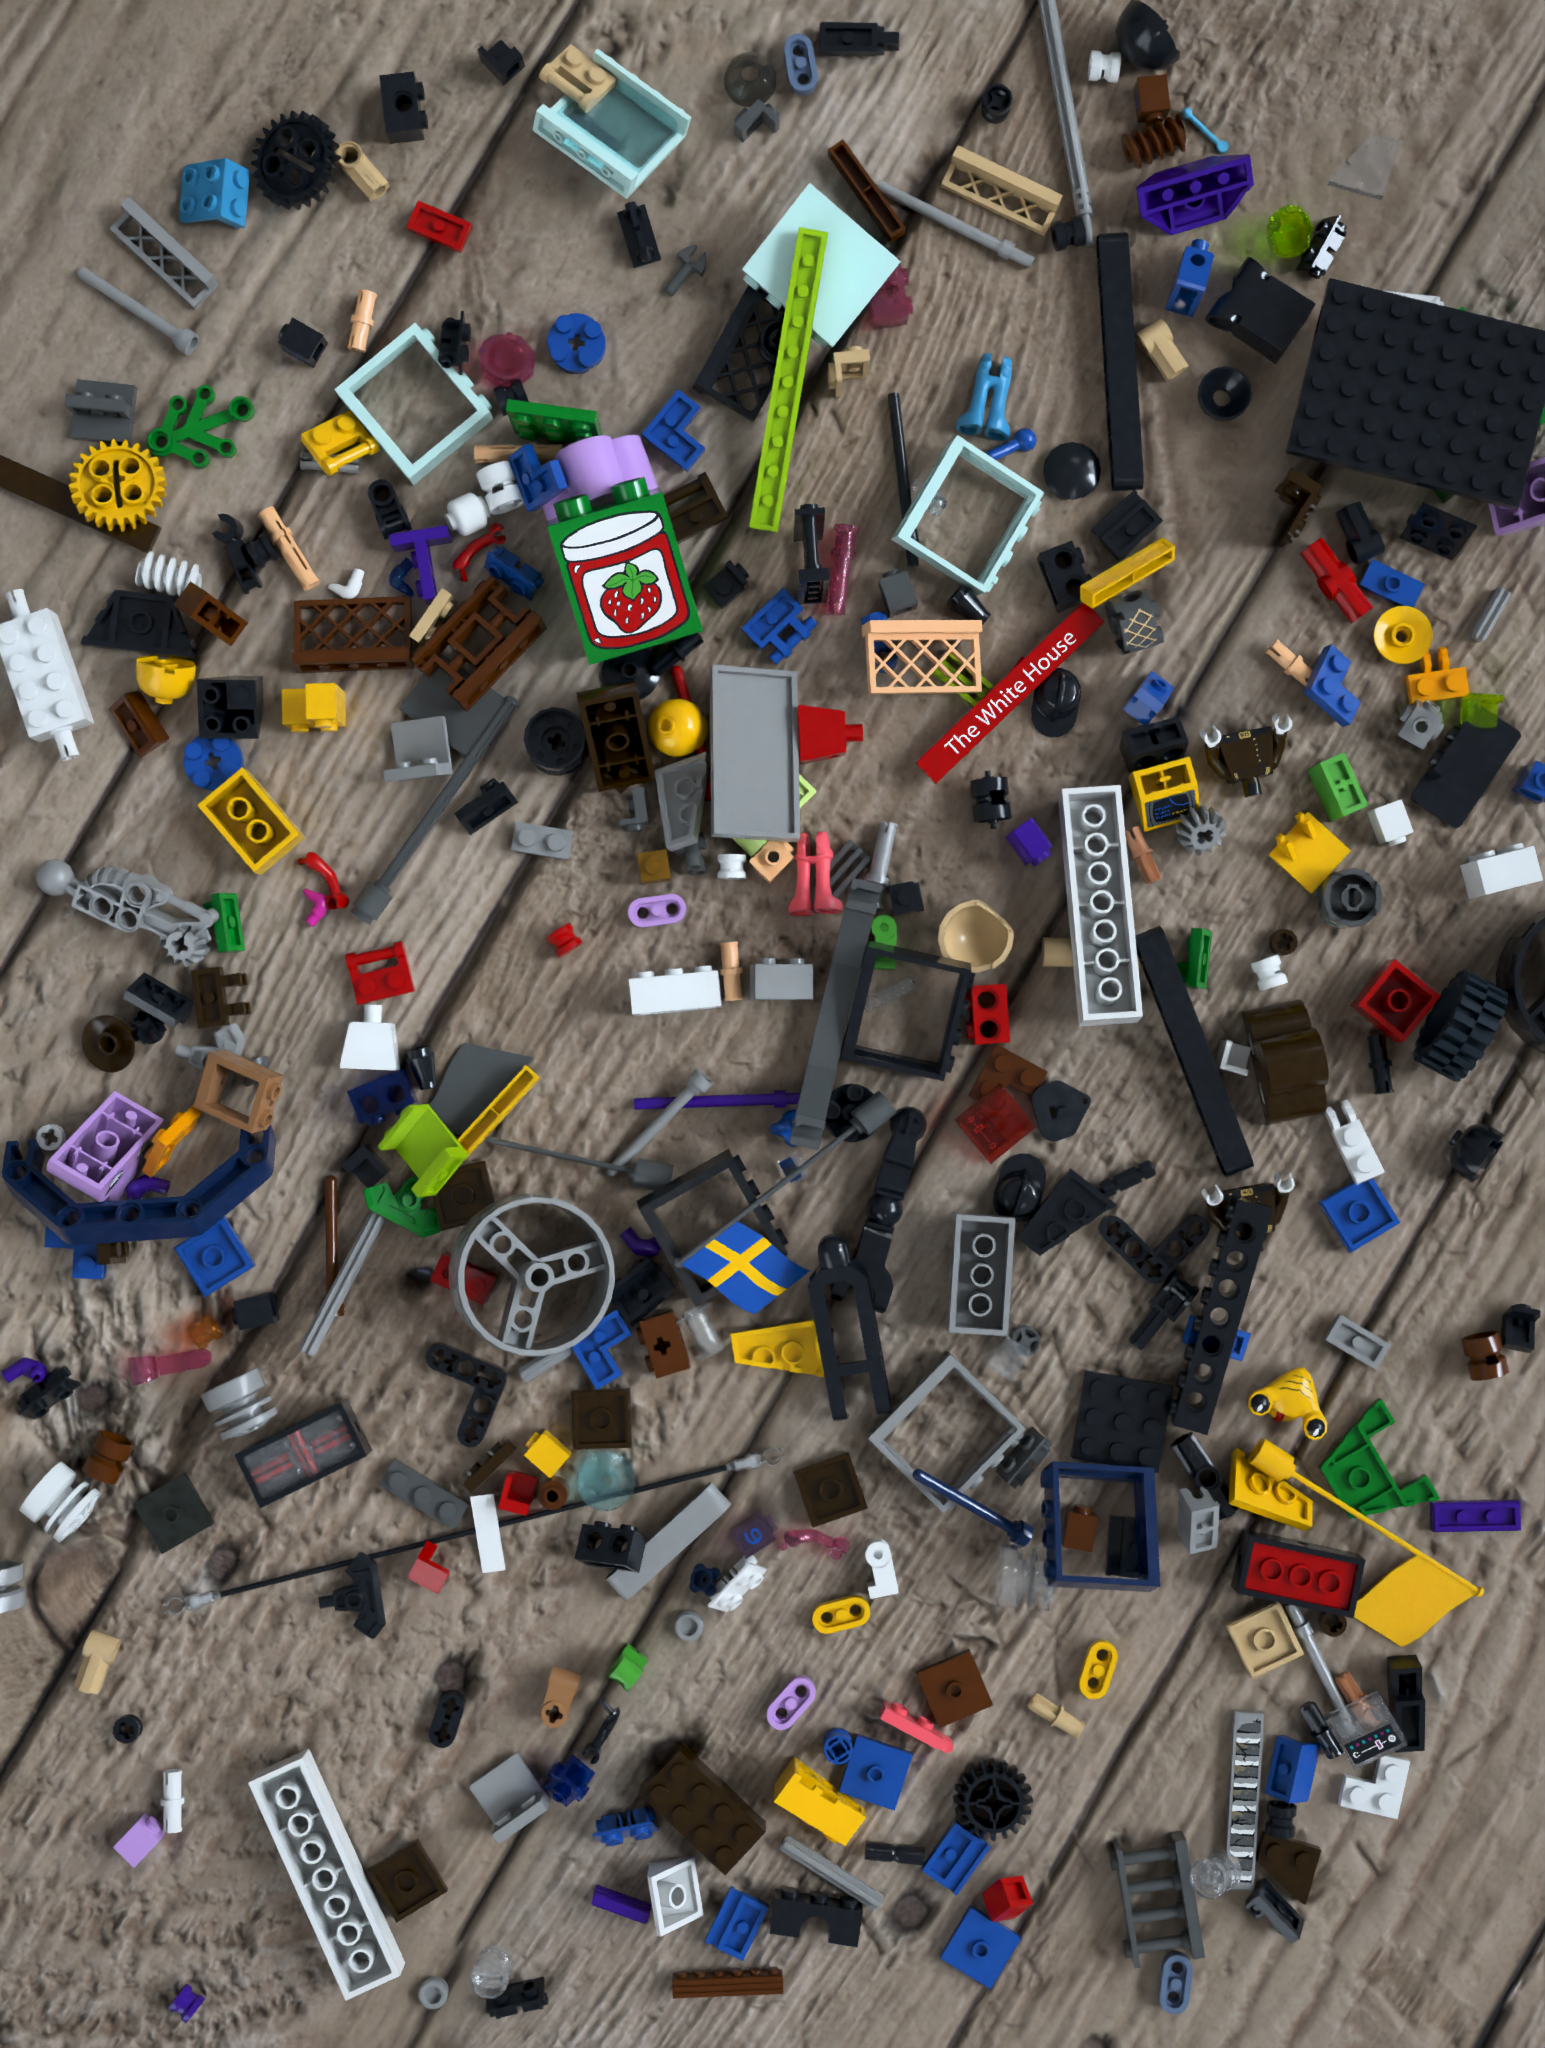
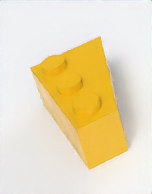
M795 1756L774 1783V1803L799 1817L808 1825L820 1830L828 1840L835 1844L839 1842L846 1846L866 1818L865 1808L846 1794L840 1793L838 1788Z

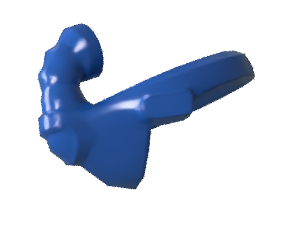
M797 1109L789 1110L782 1114V1118L777 1123L771 1124L769 1128L772 1134L783 1138L790 1147L797 1146L789 1144L793 1127L792 1122Z

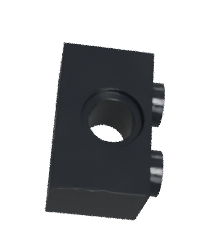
M414 71L379 75L385 131L390 144L425 140L423 129H428L426 110L421 111L420 101L425 100L423 82L417 81ZM403 104L412 105L407 111L402 112L398 110Z

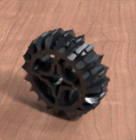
M990 1758V1766H985L983 1760H979V1769L976 1770L974 1766L969 1765L968 1771L970 1776L961 1773L960 1780L964 1784H955V1791L959 1793L953 1796V1802L958 1804L955 1808L956 1815H962L960 1818L961 1825L969 1824V1833L973 1834L979 1829V1838L981 1839L985 1838L987 1832L990 1833L992 1841L996 1840V1833H1001L1003 1839H1007V1830L1011 1829L1014 1834H1017L1018 1828L1016 1823L1025 1825L1026 1819L1023 1815H1031V1808L1027 1806L1033 1803V1797L1028 1794L1031 1791V1786L1024 1783L1026 1780L1024 1773L1017 1774L1018 1768L1016 1765H1012L1007 1770V1761L1004 1759L1000 1762L999 1766H996L994 1758ZM997 1779H1002L1011 1784L1016 1793H1009V1790H1001ZM987 1780L985 1788L974 1791V1794H971L980 1782ZM994 1788L995 1794L997 1795L996 1803H993L992 1811L988 1799H990V1796L993 1795ZM969 1805H976L977 1808L985 1809L988 1813V1820L976 1815ZM1012 1808L1006 1816L999 1819V1814L1002 1810Z

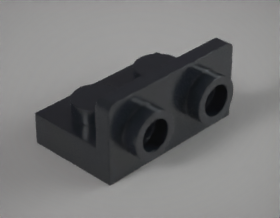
M145 972L126 989L123 999L173 1028L179 1022L185 1024L188 1021L194 1005L193 1000Z

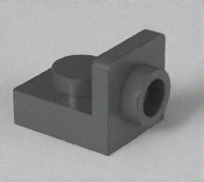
M644 787L632 788L633 796H628L630 814L635 813V818L618 820L619 826L626 828L627 832L644 830L643 825H650L646 790Z

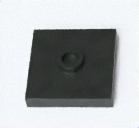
M186 1472L133 1503L162 1554L215 1523Z

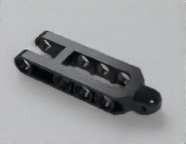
M837 1234L826 1235L818 1244L820 1264L809 1277L808 1290L833 1421L849 1419L844 1400L845 1387L843 1376L869 1372L877 1415L892 1413L891 1396L868 1269L850 1258L848 1244L842 1236ZM847 1281L853 1285L866 1360L840 1364L839 1355L836 1356L834 1346L835 1333L834 1328L830 1326L829 1300L825 1299L824 1293L828 1283Z

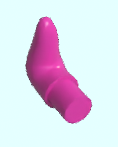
M305 888L303 889L304 895L314 903L305 921L315 927L328 910L325 904L326 896Z

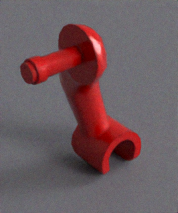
M493 523L487 534L470 542L453 561L452 568L459 569L462 582L468 581L465 568L469 566L470 560L477 552L491 543L497 545L505 543V535L494 536L495 532L504 529L502 524Z
M308 852L305 858L298 859L299 865L306 864L308 868L315 870L325 879L330 891V895L325 900L328 909H343L349 905V898L346 894L341 893L335 872L318 854Z

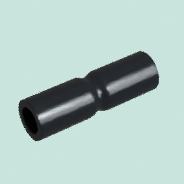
M866 1841L865 1860L895 1861L902 1864L924 1865L925 1847L895 1846L889 1843Z

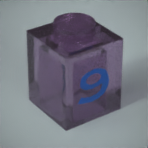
M759 1510L732 1527L731 1534L747 1559L777 1540L775 1531L778 1530V1526L770 1514L765 1516L762 1510Z

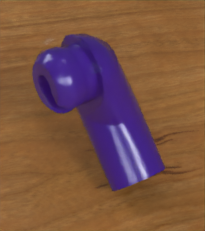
M143 1175L127 1185L125 1190L127 1193L126 1197L128 1200L141 1199L148 1191L166 1195L170 1187V1181Z
M631 1226L619 1235L635 1255L654 1257L662 1250L655 1236L650 1240L640 1239Z
M24 1357L1 1372L8 1383L22 1375L32 1378V1382L38 1383L44 1380L47 1369L43 1363Z

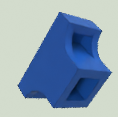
M1151 670L1123 710L1141 724L1148 725L1164 706L1175 687Z

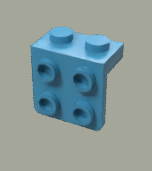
M227 158L186 165L183 168L179 220L189 224L217 219L236 229L245 228L250 170Z

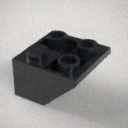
M223 676L196 679L199 738H259L264 707L263 676Z

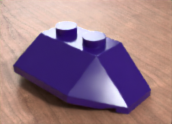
M1250 155L1210 156L1154 173L1136 187L1140 217L1170 235L1227 219L1240 203L1245 193L1254 185Z

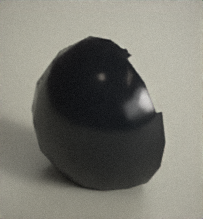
M1131 0L1119 16L1116 27L1119 51L1125 61L1138 70L1147 72L1165 70L1180 59V51L1176 49L1175 43L1167 30L1169 28L1166 24L1167 20H1163L1150 6L1139 0Z

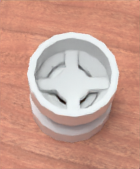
M1091 50L1088 81L1106 79L1107 82L1117 83L1120 72L1121 53L1111 52L1107 55L1102 54L1101 51Z
M1279 954L1251 963L1253 972L1259 976L1257 982L1259 991L1288 982L1285 973L1280 972L1281 960Z

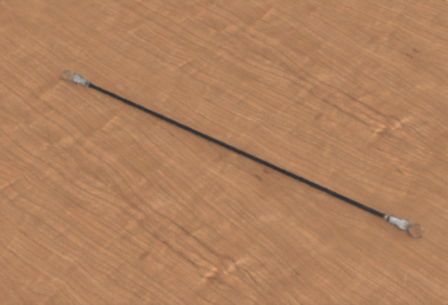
M768 1447L764 1451V1454L769 1449H776L778 1452H781L783 1448L779 1450L776 1447ZM751 1452L747 1453L744 1457L733 1459L723 1466L563 1505L557 1510L547 1509L527 1514V1516L523 1515L499 1521L498 1525L500 1528L723 1471L754 1470L760 1468L764 1462L768 1465H776L780 1459L776 1463H768L766 1460L761 1461L760 1456H764V1454ZM472 1528L428 1539V1541L436 1544L476 1534V1530ZM427 1540L368 1554L367 1556L376 1559L424 1547ZM354 1558L225 1591L193 1592L188 1594L185 1599L179 1596H174L171 1599H179L181 1602L185 1601L186 1606L183 1607L181 1612L185 1608L193 1611L200 1609L204 1605L214 1603L225 1596L349 1566ZM169 1601L167 1602V1604L164 1603L162 1606H167L169 1604ZM171 1610L167 1611L171 1615H179L181 1613H174Z

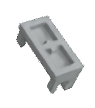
M1200 1487V1495L1202 1496L1200 1499L1194 1498L1187 1488L1179 1490L1177 1533L1189 1555L1217 1548L1220 1505L1218 1501L1214 1502L1208 1490Z

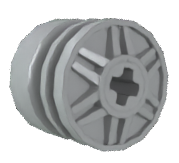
M258 1367L200 1395L208 1412L222 1409L224 1413L223 1416L213 1423L214 1426L217 1427L227 1422L230 1426L218 1434L221 1441L227 1438L241 1437L265 1425L270 1418L279 1413L276 1406L265 1411L261 1408L262 1405L272 1400L271 1395L258 1399L255 1395L257 1391L266 1385Z

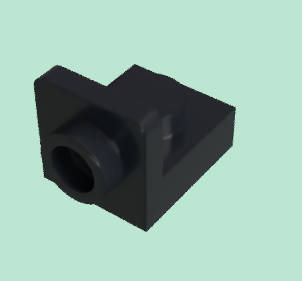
M729 560L720 572L703 585V588L719 607L723 609L749 587L747 581L749 575L739 563L734 565Z

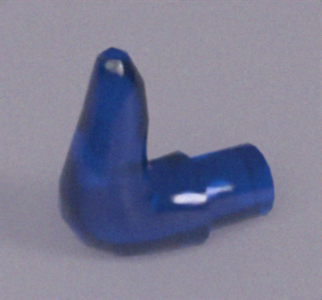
M406 557L399 565L393 568L388 581L394 589L413 597L414 592L412 588L403 581V578L413 567L412 562Z

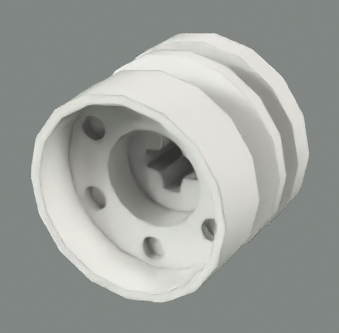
M62 1461L43 1477L19 1509L21 1513L34 1523L46 1515L50 1518L44 1527L46 1533L51 1532L59 1524L60 1526L53 1536L58 1542L64 1540L83 1524L93 1511V1507L101 1495L94 1488L83 1497V1494L89 1487L87 1481L73 1489L71 1485L77 1474Z

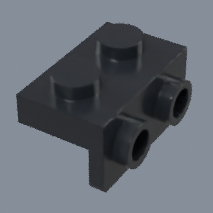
M647 1257L636 1262L632 1270L623 1278L615 1280L611 1302H613L627 1323L633 1327L678 1289L659 1264L651 1257Z

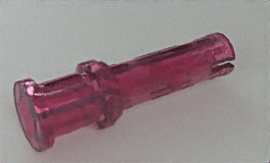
M835 524V546L830 552L831 557L834 558L826 613L834 615L835 603H838L837 615H845L850 565L857 555L854 551L856 534L860 532V528L848 524Z

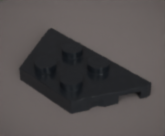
M114 590L107 601L106 608L100 611L95 619L96 623L88 635H84L81 639V644L88 647L195 659V652L180 610L174 606L176 599L172 596Z

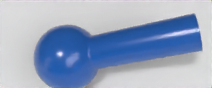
M1020 429L1014 435L1013 440L986 452V454L998 460L1017 450L1028 452L1036 445V435L1031 429Z

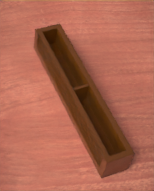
M842 139L829 148V159L888 242L891 244L903 236L906 227L846 142Z
M754 1967L749 1970L734 1968L731 1971L715 1969L713 1972H705V1970H696L691 1973L677 1971L672 1976L673 1999L783 1994V1969L769 1967L768 1969L760 1970V1968Z

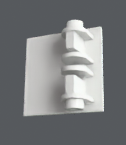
M753 1555L743 1556L733 1566L738 1573L731 1568L729 1572L734 1578L731 1579L727 1575L723 1576L724 1580L721 1579L716 1584L717 1591L715 1595L710 1597L712 1601L707 1606L725 1612L736 1609L743 1601L742 1596L749 1589L756 1588L764 1578L762 1575L768 1569L756 1565L758 1561Z

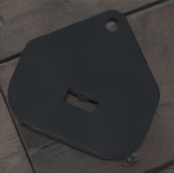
M1059 1080L1038 1086L1031 1095V1104L1040 1134L1049 1141H1059L1073 1136L1091 1103L1088 1095ZM1050 1106H1053L1056 1116L1054 1118H1051Z

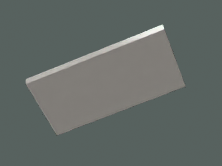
M713 664L710 667L711 837L798 842L800 840L796 671Z

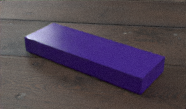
M1517 1499L1430 1502V1530L1432 1532L1521 1531L1520 1501Z

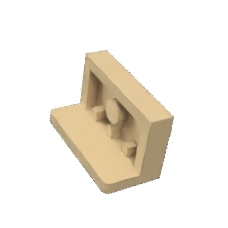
M852 346L845 348L844 352H835L833 354V363H828L827 375L829 389L835 390V397H841L843 380L868 377L870 366L869 349Z

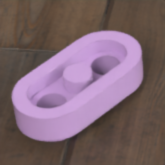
M666 894L634 900L629 906L628 916L630 921L640 928L661 926L680 922L685 917L687 908L680 896ZM670 904H675L678 908L677 912L673 915L668 914L666 910ZM641 908H646L649 911L648 916L644 919L638 917V911Z
M804 1675L793 1677L769 1703L767 1707V1720L772 1727L778 1730L788 1729L814 1701L816 1695L815 1685L809 1677ZM798 1686H804L806 1692L798 1694L795 1689ZM778 1708H785L787 1713L784 1716H778L776 1710Z

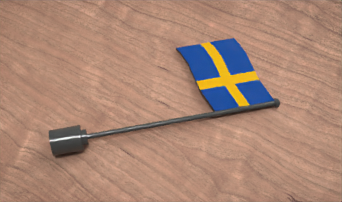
M877 1091L850 1112L853 1118L849 1120L852 1124L849 1129L677 1260L675 1258L673 1261L674 1266L678 1269L684 1266L708 1280L732 1303L752 1314L760 1311L810 1272V1270L789 1260L765 1237L740 1223L739 1220L854 1131H857L859 1134L865 1132L867 1135H870L896 1114V1111L889 1100L880 1091Z

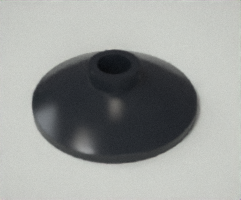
M645 648L605 660L602 666V679L605 686L636 681L639 700L646 698L654 691L660 677L650 667V664L656 657L649 649ZM627 666H634L636 672L629 676L625 674V668Z

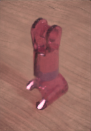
M197 1349L158 1356L157 1360L155 1356L129 1357L128 1364L132 1385L152 1381L159 1377L158 1372L160 1375L203 1368L212 1361V1354L208 1349Z

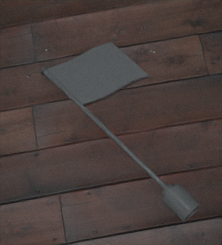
M465 1043L450 1062L437 1094L429 1106L453 1135L461 1136L523 1067L531 1062L533 1057ZM486 1137L483 1141L628 1173V1180H633V1187L655 1191L671 1182L674 1165L639 1158L637 1163L632 1162L631 1167L628 1168L492 1137Z

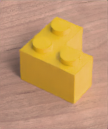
M336 683L305 684V689H281L282 724L287 728H291V732L307 733L309 728H320L321 732H337L338 727H346L345 691Z

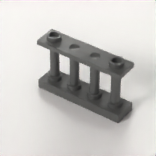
M1182 1831L1170 1832L1172 1843H1167V1847L1123 1853L1119 1842L1112 1841L1114 1852H1109L1112 1871L1117 1870L1128 1938L1123 1940L1126 1959L1131 1958L1135 1969L1141 1968L1140 1953L1184 1947V1950L1189 1949L1193 1959L1205 1958L1187 1840ZM1170 1859V1862L1175 1861L1176 1872H1172V1876L1127 1883L1126 1865ZM1171 1888L1180 1892L1181 1901L1176 1902V1905L1132 1912L1129 1895ZM1178 1917L1179 1920H1184L1185 1931H1181L1179 1935L1136 1941L1134 1924Z

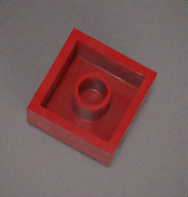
M1396 959L1385 961L1350 1006L1394 1042H1404L1441 996Z

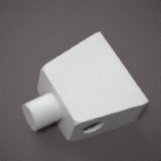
M364 1005L363 1022H349L340 1068L400 1071L395 1024L381 1023L382 1005Z

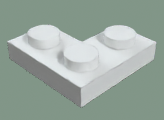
M1386 1753L1378 1754L1373 1780L1343 1775L1337 1803L1342 1807L1398 1819L1410 1761L1407 1758Z

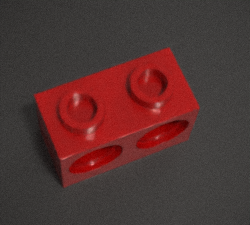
M1006 984L973 986L972 990H969V993H966L964 1000L969 1001L967 1010H970L971 1022H966L967 1039H972L973 1045L1009 1043L1010 1030ZM982 992H988L993 997V1004L988 1009L982 1008L978 1003V996ZM984 1021H990L995 1026V1033L990 1038H986L980 1033V1026Z

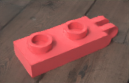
M884 1701L879 1710L881 1720L945 1753L953 1751L952 1739L934 1728L932 1721L923 1716H919L918 1719L908 1714L909 1710L897 1702H893L891 1705Z

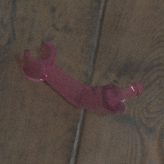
M814 1529L787 1531L784 1534L785 1542L780 1545V1549L784 1551L788 1546L796 1547L801 1543H820L830 1548L829 1554L835 1560L841 1559L843 1553H847L849 1549V1541L841 1536L832 1538Z

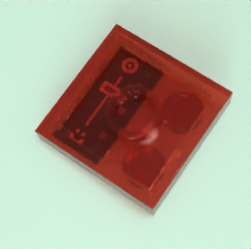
M1001 1083L955 1119L959 1127L990 1164L1036 1128Z

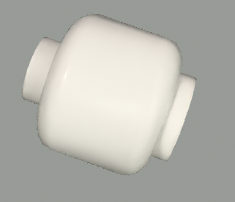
M466 493L451 500L447 505L448 514L444 515L451 531L456 530L460 535L468 536L486 527L490 512L482 496L477 497L473 493Z

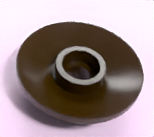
M100 1015L91 1019L86 1024L82 1034V1046L86 1057L96 1068L113 1073L123 1070L131 1063L135 1053V1042L130 1029L123 1021L111 1015Z

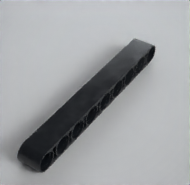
M1127 232L1098 234L1096 253L1112 491L1142 490L1144 472L1129 236Z
M1157 926L1135 935L1137 956L1222 1173L1227 1178L1254 1167L1250 1151L1162 927Z

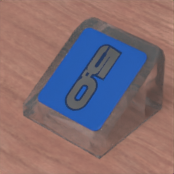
M793 1150L778 1159L777 1164L786 1177L801 1166L803 1161L797 1151ZM807 1168L789 1181V1184L794 1185L808 1178L810 1173Z

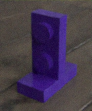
M447 525L389 534L390 544L395 552L415 549V551L411 552L413 568L419 569L420 580H416L417 594L419 598L423 597L427 605H430L437 596L430 546L452 543L451 531Z

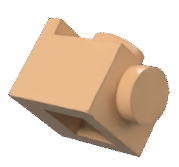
M768 841L751 858L749 864L770 884L794 860V856L791 854L794 849L788 842ZM771 852H776L779 855V860L775 863L768 860V855Z

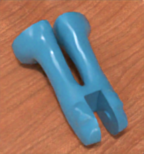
M983 353L976 371L970 407L967 412L958 418L956 430L962 434L972 436L981 433L987 394L989 389H992V402L984 435L991 440L1006 441L1010 437V426L1005 419V406L1012 375L1011 358L1003 356L999 368V377L989 375L992 365V353Z

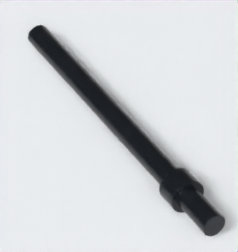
M898 392L888 394V404L903 519L912 504L900 398ZM915 529L910 538L919 542L918 529ZM906 549L907 566H918V557Z

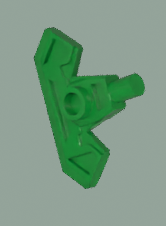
M416 1174L413 1178H408L394 1195L387 1182L363 1190L369 1210L422 1238L440 1233L441 1230L435 1208L420 1210L423 1197H417L411 1190L419 1179Z

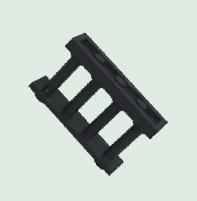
M803 504L800 506V509L794 510V542L803 541L805 564L804 569L799 570L797 595L800 605L827 603L829 568H822V564H819L817 541L823 540L825 507L818 508V504Z

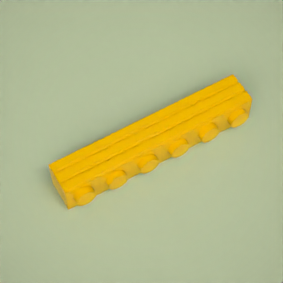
M1163 537L1082 584L1080 586V600L1092 609L1174 561L1175 545Z
M527 1065L523 1067L457 1139L469 1154L467 1158L541 1079Z

